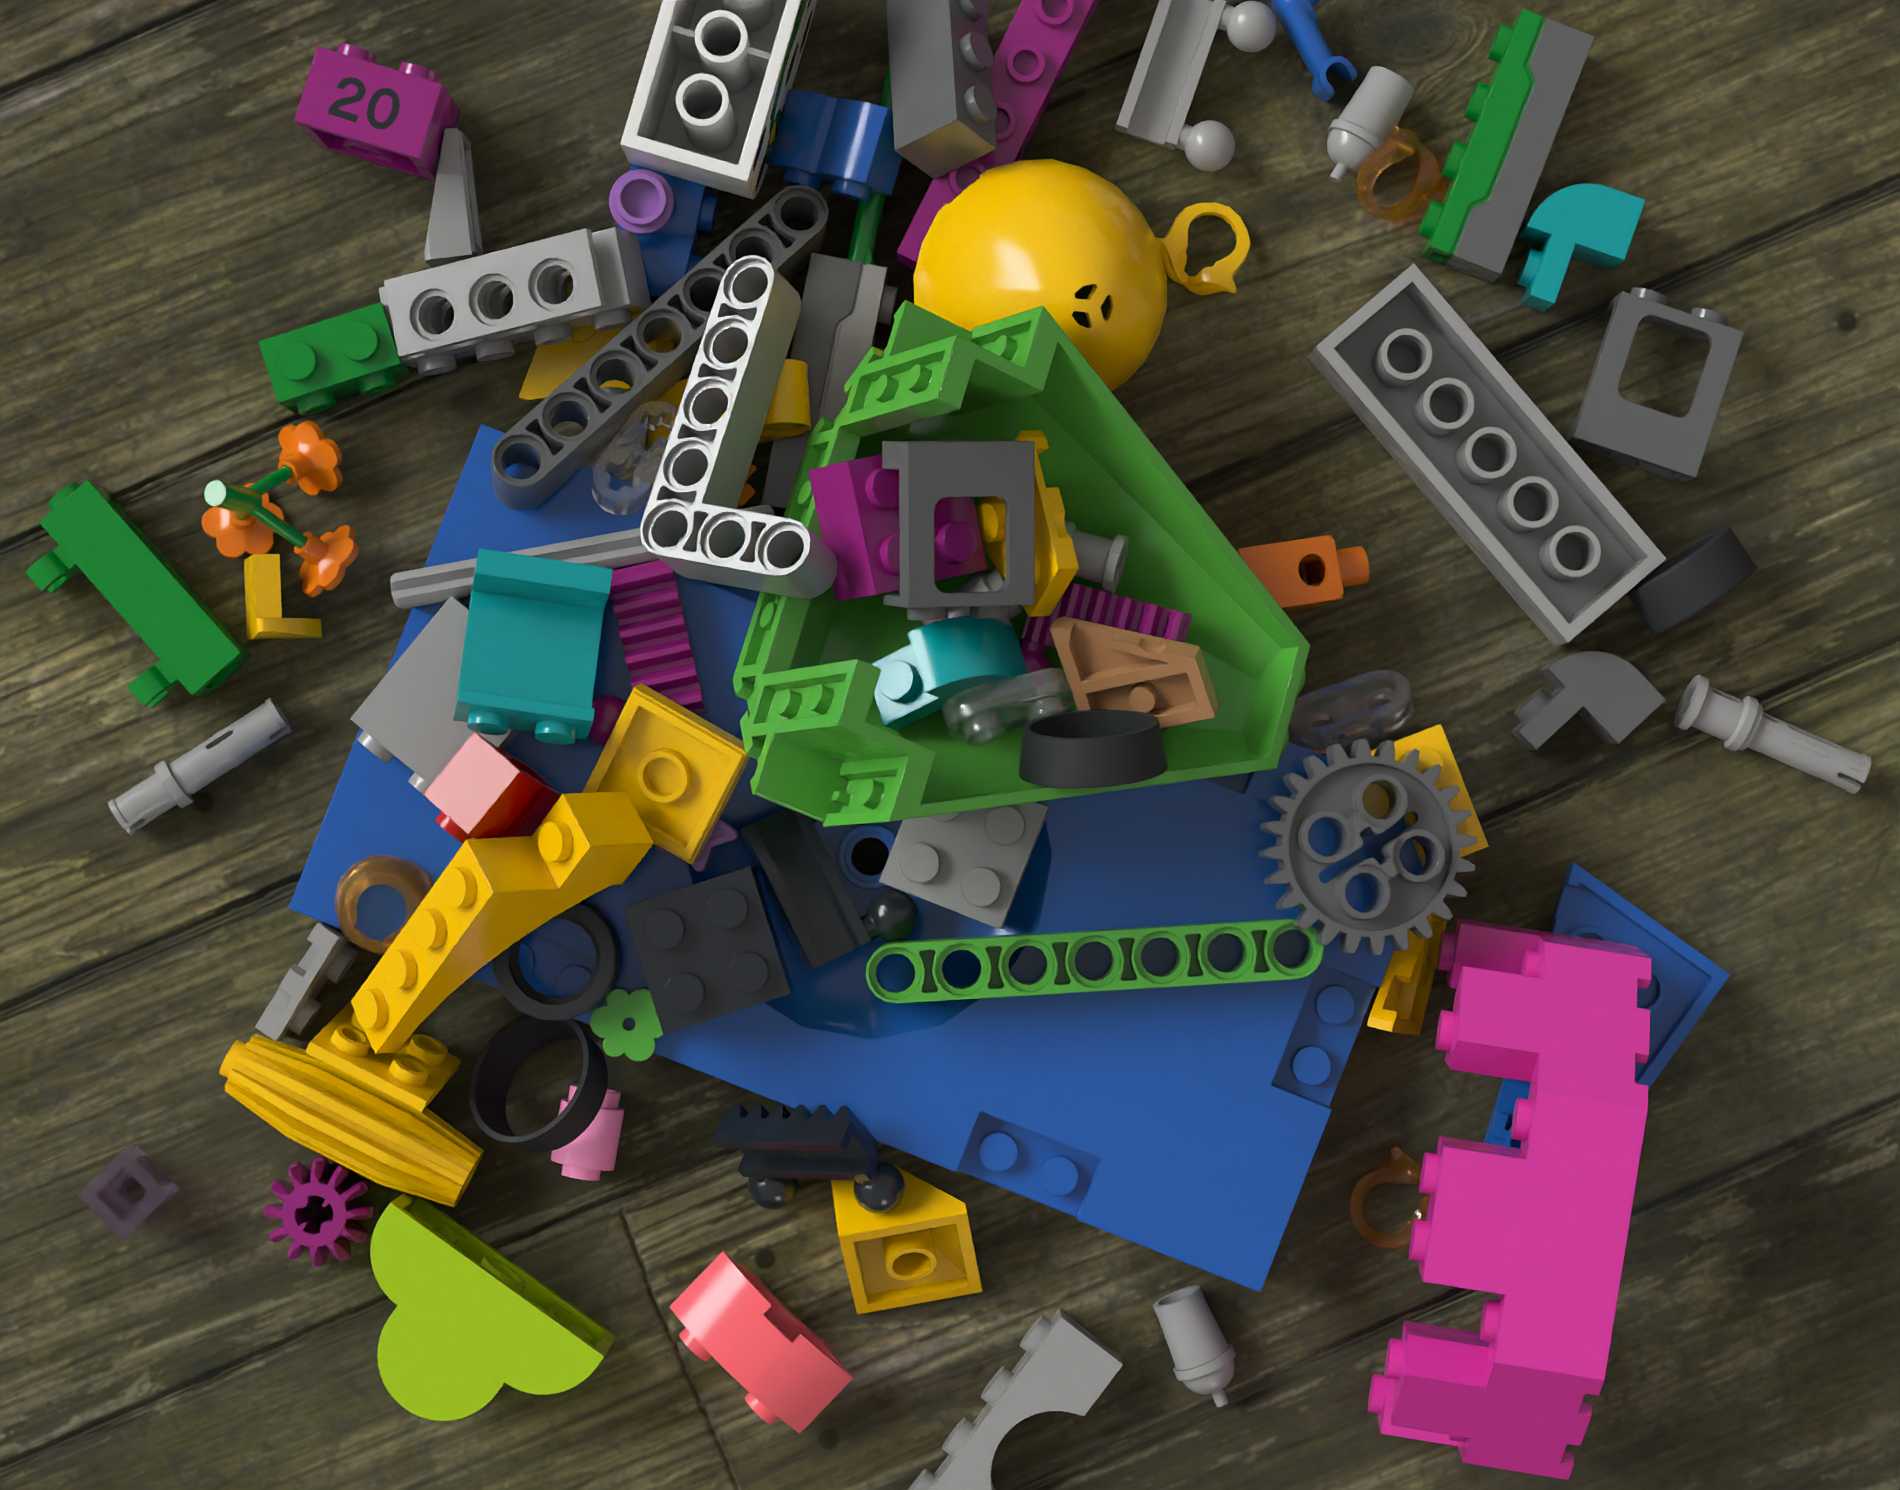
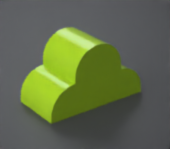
M403 1193L390 1202L374 1228L370 1245L372 1269L383 1292L391 1301L398 1305L388 1318L380 1335L377 1353L378 1367L383 1383L391 1396L403 1408L419 1417L435 1421H451L467 1417L486 1406L505 1383L519 1391L536 1395L556 1394L569 1390L592 1374L617 1337L426 1199Z

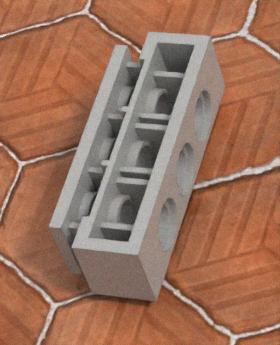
M616 227L593 233L587 228L384 280L385 286L378 288L380 299L384 304L397 345L398 355L405 365L418 368L419 375L422 376L436 375L455 370L457 368L455 359L476 354L478 361H490L509 357L515 354L514 344L534 339L536 346L540 347L562 344L574 339L572 330L594 325L596 332L622 329L633 321L632 315L644 312L651 305L638 235ZM573 279V290L569 298H567V289ZM513 296V306L509 312V302ZM454 312V320L451 325V318Z

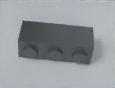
M886 0L894 148L897 153L933 179H937L997 149L994 121L997 117V106L992 94L991 66L993 64V53L988 39L987 14L990 8L988 0Z

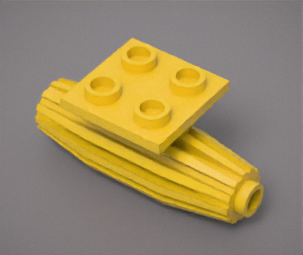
M350 1002L310 1041L306 1050L255 1034L247 1043L236 1040L221 1065L219 1074L228 1078L224 1090L226 1093L287 1138L379 1185L454 1208L463 1196L483 1156L484 1150L426 1108L457 1071L462 1059L448 1053L447 1047L439 1040L424 1034L411 1035L398 1052L375 1054L363 1027L357 1021L355 1010Z

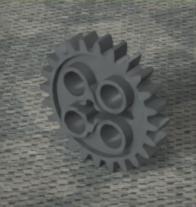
M1366 739L1353 741L1350 759L1339 743L1328 746L1326 748L1328 766L1314 755L1304 758L1302 761L1308 778L1305 779L1294 773L1286 774L1282 779L1292 793V796L1290 798L1273 796L1268 800L1271 807L1281 814L1280 821L1260 824V830L1276 837V846L1259 851L1258 857L1277 861L1278 870L1263 879L1264 884H1284L1287 892L1279 898L1275 904L1276 908L1279 910L1297 905L1301 909L1293 925L1296 930H1304L1315 922L1319 924L1316 933V944L1328 945L1338 933L1340 934L1341 953L1354 954L1362 937L1369 955H1382L1385 936H1387L1390 944L1396 951L1409 949L1407 929H1410L1420 939L1432 937L1433 933L1427 917L1430 915L1441 921L1450 920L1453 915L1448 906L1443 902L1445 896L1463 898L1468 893L1460 884L1454 881L1456 873L1475 871L1476 865L1459 857V849L1477 843V838L1471 835L1458 834L1457 829L1458 824L1472 815L1471 811L1463 809L1451 811L1448 803L1456 796L1460 790L1459 787L1454 785L1438 789L1434 785L1442 769L1439 764L1429 766L1421 772L1417 771L1419 751L1416 749L1406 751L1396 761L1394 742L1390 740L1379 744L1374 757L1371 755ZM1370 783L1381 786L1389 798V808L1381 819L1372 817L1363 805V794ZM1408 812H1412L1415 815V822L1412 825L1383 840L1371 850L1374 858L1353 861L1328 882L1323 883L1320 881L1319 874L1322 870L1352 854L1363 845L1361 837L1383 833ZM1316 820L1327 822L1335 833L1334 848L1327 856L1317 854L1311 848L1308 841V832ZM1409 838L1417 841L1425 852V864L1423 869L1416 875L1409 873L1400 861L1401 847ZM1355 875L1363 877L1372 889L1371 902L1362 912L1354 910L1348 904L1345 897L1347 883Z

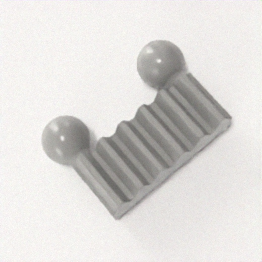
M1159 0L1115 130L1174 151L1175 148L1183 150L1189 162L1201 171L1213 172L1224 168L1231 161L1235 152V139L1230 129L1224 124L1213 120L1202 121L1194 127L1184 124L1216 30L1226 31L1230 42L1241 51H1261L1273 41L1276 34L1277 22L1272 10L1267 5L1258 1H1245L1233 7L1227 5L1225 0H1214V2L1210 0Z

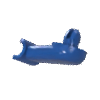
M1271 0L1273 10L1280 24L1313 77L1311 82L1313 93L1320 100H1330L1335 96V91L1328 83L1326 73H1337L1347 82L1351 83L1357 78V72L1348 59L1342 56H1333L1317 26L1318 18L1313 7L1321 0Z

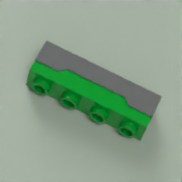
M1522 9L1512 23V26L1504 23L1500 24L1487 59L1497 63L1488 85L1478 81L1464 114V118L1474 121L1465 144L1454 141L1441 172V177L1451 180L1442 203L1431 200L1421 222L1417 235L1427 239L1421 257L1438 264L1443 263L1448 268L1492 284L1502 274L1595 36L1549 18L1543 19L1541 15L1526 9Z

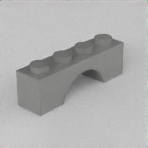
M1060 1308L1050 1321L1041 1315L1020 1342L1019 1346L1026 1351L1024 1356L1011 1372L1004 1366L1001 1367L982 1392L980 1398L986 1401L987 1404L974 1422L971 1423L964 1417L950 1433L942 1446V1450L949 1455L934 1475L927 1469H924L908 1490H995L991 1478L992 1461L999 1443L1007 1432L1023 1419L1042 1412L1064 1411L1085 1416L1123 1366L1120 1354Z

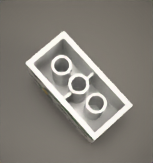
M663 0L620 143L628 162L746 198L755 199L769 166L767 163L788 91L792 89L817 0Z

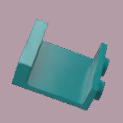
M479 548L473 575L453 720L467 722V728L471 731L487 735H503L508 732L509 728L535 732L534 737L537 740L549 744L568 745L574 743L575 738L586 740L594 718L595 709L591 707L603 613L610 594L613 569Z

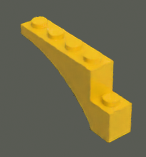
M626 791L562 794L532 836L466 839L351 1000L357 1021L363 1027L375 1054L398 1052L416 1028L446 997L512 944L588 897L611 885H621L625 882L654 844Z

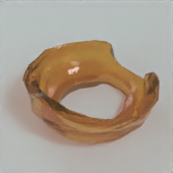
M392 855L368 856L353 864L338 880L334 896L338 925L343 935L356 945L376 954L384 955L434 884L428 874L414 862ZM380 884L394 887L400 892L407 907L404 924L398 931L388 935L383 941L367 937L356 927L358 920L357 903L360 895L372 885Z

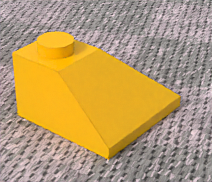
M895 1166L901 1172L905 1181L904 1197L901 1203L892 1211L876 1214L868 1212L859 1205L854 1196V1181L831 1180L838 1237L857 1315L982 1292L974 1244L964 1202Z

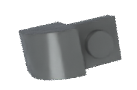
M1578 652L1557 658L1538 670L1540 675L1554 690L1548 694L1543 688H1540L1514 712L1520 722L1508 733L1525 751L1537 750L1577 713L1606 745L1619 744L1666 699L1626 660L1606 652Z

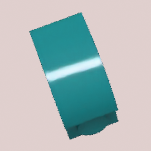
M1587 183L1565 187L1546 198L1526 219L1517 235L1518 238L1540 245L1539 250L1529 248L1521 265L1516 283L1526 288L1520 305L1544 313L1555 304L1571 256L1609 270H1613L1625 260L1645 199L1604 185Z
M959 616L921 626L907 633L911 644L871 664L881 669L874 696L883 725L895 731H899L950 704H955L979 714L1033 687L1015 629L994 618Z

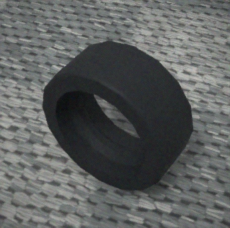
M1724 527L1696 542L1649 573L1630 589L1627 595L1650 630L1658 635L1684 622L1722 598L1749 578L1757 570V566L1732 529Z
M581 901L552 918L568 920L581 926L591 937L595 947V970L589 982L578 992L565 997L547 996L532 988L524 979L519 966V950L525 936L493 958V971L500 991L517 1010L538 1020L566 1021L592 1011L612 991L621 972L622 947L614 925L598 907L585 901Z

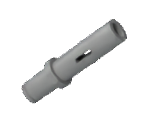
M269 697L265 700V703L223 730L218 731L212 737L170 763L167 759H164L154 766L156 773L117 798L109 800V808L122 828L126 829L127 833L132 836L137 833L138 829L172 807L178 805L184 808L194 802L192 797L194 793L231 769L241 765L245 760L284 735H289L293 732V728L280 707Z

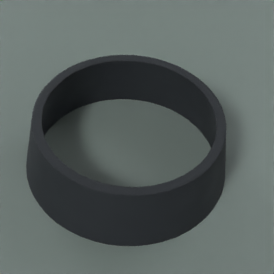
M1112 709L1072 711L1040 717L1027 722L1023 726L1019 777L1031 784L1055 788L1111 787L1152 779L1163 774L1168 769L1159 719L1148 713Z
M528 1014L518 1016L503 1026L490 1039L476 1062L471 1077L469 1093L474 1119L488 1136L530 1152H550L564 1147L578 1138L589 1127L602 1106L608 1084L606 1059L599 1046L573 1019L548 1021L538 1020ZM558 1039H576L581 1041L583 1049L582 1074L578 1087L568 1105L551 1123L540 1130L523 1136H515L510 1129L506 1117V1097L510 1083L520 1065L535 1050L551 1041Z

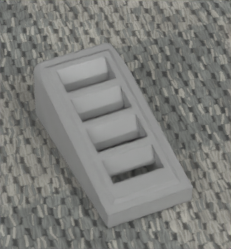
M458 127L445 129L444 137L442 138L424 251L425 262L431 268L483 255L471 143Z

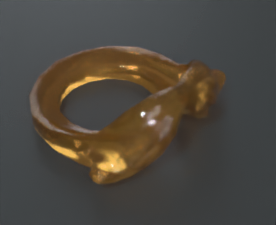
M1398 126L1392 128L1391 137L1378 150L1372 153L1360 167L1355 183L1356 197L1361 207L1374 218L1383 220L1406 218L1415 212L1435 191L1442 192L1444 190L1441 172L1432 152L1420 143L1415 130L1411 131L1410 128L1401 129ZM1415 153L1419 174L1412 192L1404 201L1396 206L1388 208L1378 206L1373 199V186L1377 177L1390 165Z
M1398 1147L1391 1149L1390 1161L1369 1171L1356 1182L1350 1195L1349 1210L1354 1227L1365 1240L1377 1247L1394 1250L1410 1244L1415 1219L1426 1221L1430 1194H1427L1419 1201V1208L1413 1212L1408 1223L1399 1231L1390 1234L1379 1233L1371 1229L1365 1222L1362 1214L1363 1199L1367 1192L1375 1185L1384 1182L1420 1184L1422 1166L1403 1154Z

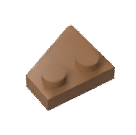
M1066 616L1055 618L1050 632L1078 711L1112 709L1144 712L1157 717L1160 728L1214 718L1216 716L1219 703L1200 646Z

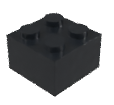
M755 865L623 907L663 1035L791 994L794 991Z

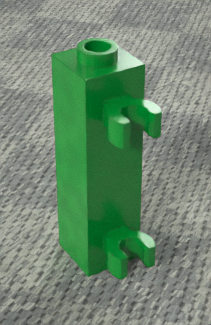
M86 480L81 485L78 482H73L61 489L49 501L47 506L51 512L39 523L58 543V546L38 559L25 573L42 592L48 590L51 594H54L63 587L79 568L160 659L155 665L140 674L127 687L144 707L149 704L151 708H154L180 682L191 695L206 698L253 656L102 485Z

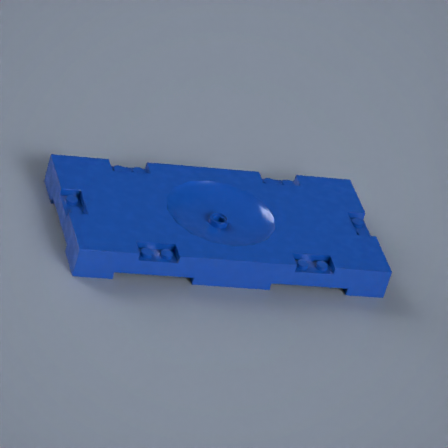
M481 424L424 568L477 558L479 548L512 552L640 528L651 490L584 465L537 507L523 511L510 509L500 503L495 496L491 473L493 447L506 433ZM517 463L508 467L505 472L516 479H527L535 475L537 470L530 464ZM742 546L737 547L733 555H735L742 548ZM676 573L708 712L697 715L743 741L740 720L746 711L749 710L747 700L735 696L733 676L760 591L690 579ZM470 597L460 598L469 607ZM613 599L607 600L603 613L593 699L602 695H615L627 702L632 692L631 677L625 661V651L619 635V625L613 609ZM446 601L412 608L387 673ZM360 728L288 909L389 948L463 843L451 836L435 821L442 811L409 783L408 780L414 771L396 756L389 763L375 756L357 740L364 731ZM522 730L505 750L526 763L558 792L569 794L583 792L604 747L595 744L588 737L586 740L575 738V742L568 745L549 744L537 740L534 737L535 732ZM1288 741L1287 747L1279 759L1277 769L1037 801V803L1050 807L1003 929L1000 930L907 893L918 907L919 920L913 933L901 941L1270 918L1296 919L1301 911L1297 905L1279 910L1275 906L1279 898L1287 892L1284 884H1264L1263 879L1278 870L1277 861L1258 857L1259 851L1276 846V837L1260 830V824L1280 821L1281 814L1268 803L1270 797L1284 796L1290 798L1292 796L1282 778L1286 774L1294 773L1307 779L1308 776L1302 760L1314 755L1328 766L1327 757ZM750 757L721 815L725 822L738 831L739 836L736 840L716 846L712 850L704 872H697L691 864L670 852L658 851L654 843L623 884L611 885L583 900L598 907L614 925L622 947L621 972L612 991L623 989L630 995L638 989H649L623 907L754 866L753 856L743 843L741 829L748 824L759 822L786 809V807L752 794L750 780L755 775L758 765L757 759ZM1402 816L1383 833L1361 837L1363 845L1352 854L1322 870L1319 874L1320 881L1323 883L1328 882L1353 861L1374 858L1371 850L1376 845L1407 828L1404 817ZM903 820L823 827L821 821L814 823L860 917L867 914L868 906L876 895L886 890L899 889L879 882L882 872L869 875L859 871L853 861V850L862 839L872 837L884 842L890 854ZM1316 820L1308 832L1310 846L1317 854L1327 856L1335 845L1333 828L1322 820ZM1409 838L1401 847L1400 861L1409 873L1416 875L1423 869L1413 840ZM757 871L794 991L791 994L655 1038L656 1047L654 1053L792 1108L796 1109L798 1105H805L812 1115L820 1105H826L833 1115L836 1114L841 1106H848L876 1141L955 1172L959 1170L1073 1215L1081 1222L1261 1292L1332 1111L1329 1107L1375 988L1376 986L1380 988L1394 948L1387 936H1385L1382 955H1369L1362 937L1354 954L1341 953L1340 934L1337 933L1328 945H1323V957L1317 969L1308 976L1299 979L890 1003L874 995L868 987L865 976L867 963L873 952L883 944L890 943L889 941L876 938L809 971L800 959V953L796 944L789 937L788 927L785 921L780 918L774 899L766 890L763 876ZM1355 875L1348 881L1345 888V897L1348 904L1359 912L1364 911L1369 906L1372 899V889L1363 877ZM550 919L525 936L519 950V966L524 979L534 990L547 996L565 997L578 992L589 982L596 967V950L591 937L581 926L564 919ZM1315 922L1311 926H1313L1317 931L1319 924ZM1294 929L1281 933L1274 942L1273 951L1275 958L1281 965L1287 967L1300 963L1307 953V942L1302 933ZM1228 933L1216 936L1209 944L1207 951L1210 964L1216 970L1222 971L1236 966L1242 955V947L1236 936ZM1161 937L1146 943L1141 953L1143 967L1147 972L1157 975L1172 969L1177 957L1173 943L1169 939ZM1092 941L1085 943L1075 955L1076 970L1085 978L1094 979L1101 977L1111 966L1112 957L1110 950L1101 942ZM1026 945L1019 947L1009 958L1008 968L1011 975L1020 982L1036 981L1042 976L1046 968L1044 953L1035 946ZM962 949L947 955L942 966L943 974L948 982L962 987L976 981L981 970L980 960L977 956L968 950ZM894 953L886 955L880 960L877 965V976L883 986L890 990L898 991L905 989L912 983L915 978V969L909 958L902 954ZM493 959L468 978V980L475 979L500 989L493 971ZM607 997L592 1011L574 1017V1019L590 1025V1018L593 1012L601 1006H607ZM626 1018L624 1021L627 1029L635 1028L636 1023L634 1019Z

